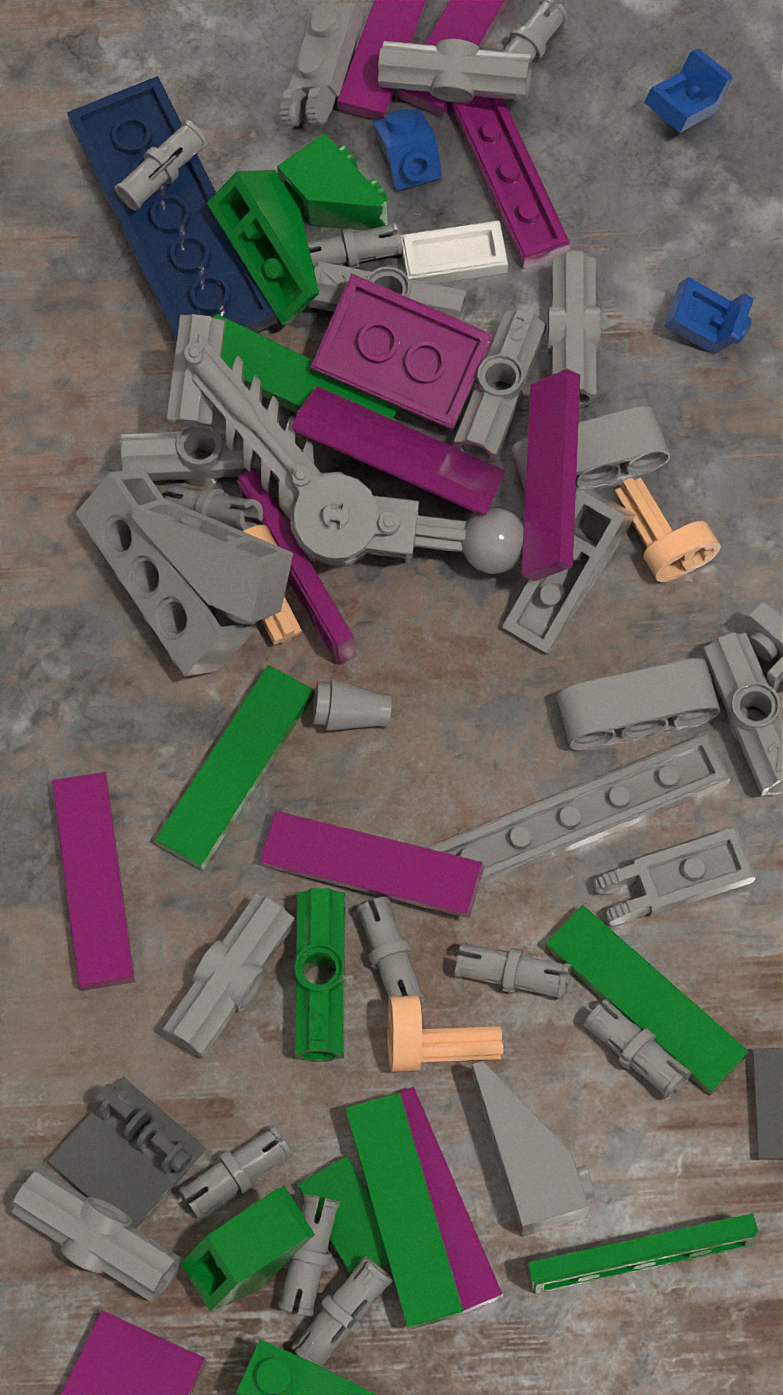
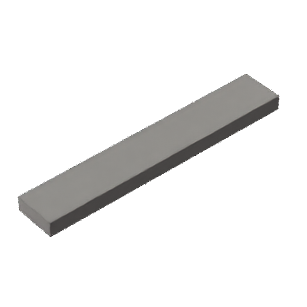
M706 732L432 845L428 849L482 862L485 867L479 889L723 788L729 784L730 778Z

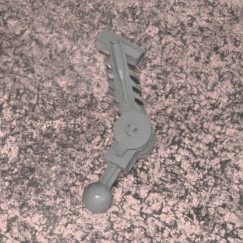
M196 314L180 315L167 413L168 422L192 427H213L214 412L216 410L226 422V446L229 450L233 452L239 437L243 441L244 467L249 473L253 467L255 457L261 462L262 488L268 493L273 477L278 481L279 507L291 520V531L299 547L313 563L317 561L332 567L349 566L363 559L367 554L412 559L414 546L463 552L471 565L477 570L489 574L504 573L516 567L522 560L524 525L521 519L509 510L491 507L486 515L483 514L482 516L474 513L468 521L418 515L419 501L373 496L370 489L358 479L344 475L342 472L321 474L314 466V442L312 439L307 437L302 452L297 446V432L291 428L294 422L292 416L288 420L285 431L279 425V401L272 396L268 410H266L262 406V385L256 375L254 376L250 390L244 385V361L239 355L235 359L232 370L221 359L226 326L225 320Z

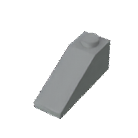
M580 489L575 500L573 567L537 581L529 579L502 627L548 654L609 563L636 514L593 489Z
M165 498L133 507L131 518L207 604L227 612L226 615L230 620L241 624H255L258 620L281 612L293 552Z
M484 1061L472 1064V1079L521 1237L586 1219L589 1209L587 1201L595 1199L594 1188L587 1167L576 1168L572 1152Z

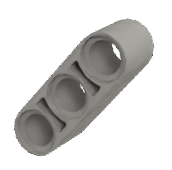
M638 406L579 422L576 492L580 489H589L648 473L669 461L671 456L654 408ZM528 437L518 441L511 450L524 490L526 489Z
M701 658L680 660L577 683L564 688L556 696L570 748L574 750L592 749L696 726L714 719L721 712L706 660Z

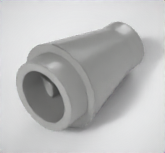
M333 678L330 679L329 683L317 682L313 701L312 724L324 725L325 731L372 726L388 727L392 696L379 694Z

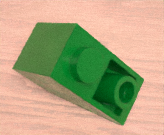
M325 133L277 166L278 176L299 207L301 216L310 226L367 230L388 225L387 204H389V199L383 187L375 179L368 181L358 170L357 162L351 152L344 145L337 147Z
M282 1186L209 1233L181 1262V1265L211 1312L260 1290L315 1234L285 1186Z

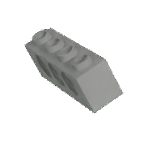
M146 471L108 472L76 512V515L88 531L89 538L98 546L114 570L117 580L126 588L142 612L143 619L152 627L168 651L171 661L180 669L182 674L190 676L220 671L253 634V628L250 624H241L230 620L226 615L227 612L207 604L131 518L133 507L163 498Z

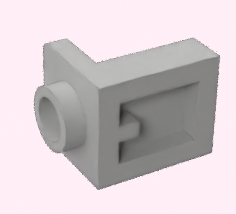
M763 601L749 615L745 633H747L754 652L765 661L770 662L774 660L776 662L768 671L766 681L777 692L783 686V617Z

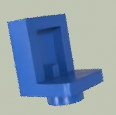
M695 49L689 53L680 73L651 87L644 103L655 111L666 124L674 127L681 133L716 113L731 83L732 76L701 49Z
M407 109L397 110L390 113L386 118L373 122L376 140L388 160L392 183L395 189L402 190L442 177L435 133L420 109L413 111Z
M688 277L678 284L663 326L714 355L733 343L738 344L745 337L751 325V317L748 314L754 298L743 293L730 301Z

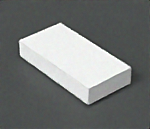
M500 221L400 235L405 271L410 280L436 284L508 273V262Z

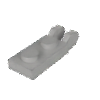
M356 3L314 6L289 87L283 92L281 98L282 103H280L279 115L286 126H299V124H302L301 121L304 120L303 115L307 114V119H309V123H312V125H323L325 122H328L327 120L330 118L329 113L332 111L335 98L340 95L364 17L363 12Z
M732 827L635 859L632 865L603 874L595 879L593 884L598 895L612 894L626 889L636 882L639 883L643 896L618 903L609 908L605 913L608 924L610 926H618L640 919L648 913L653 916L753 883L756 876L736 827Z

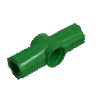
M310 888L304 892H297V945L294 965L296 975L295 1057L311 1062H330L335 1059L344 1058L346 986L345 893L330 888ZM318 965L329 966L335 971L334 977L329 982L320 985L308 981L306 974L311 968Z

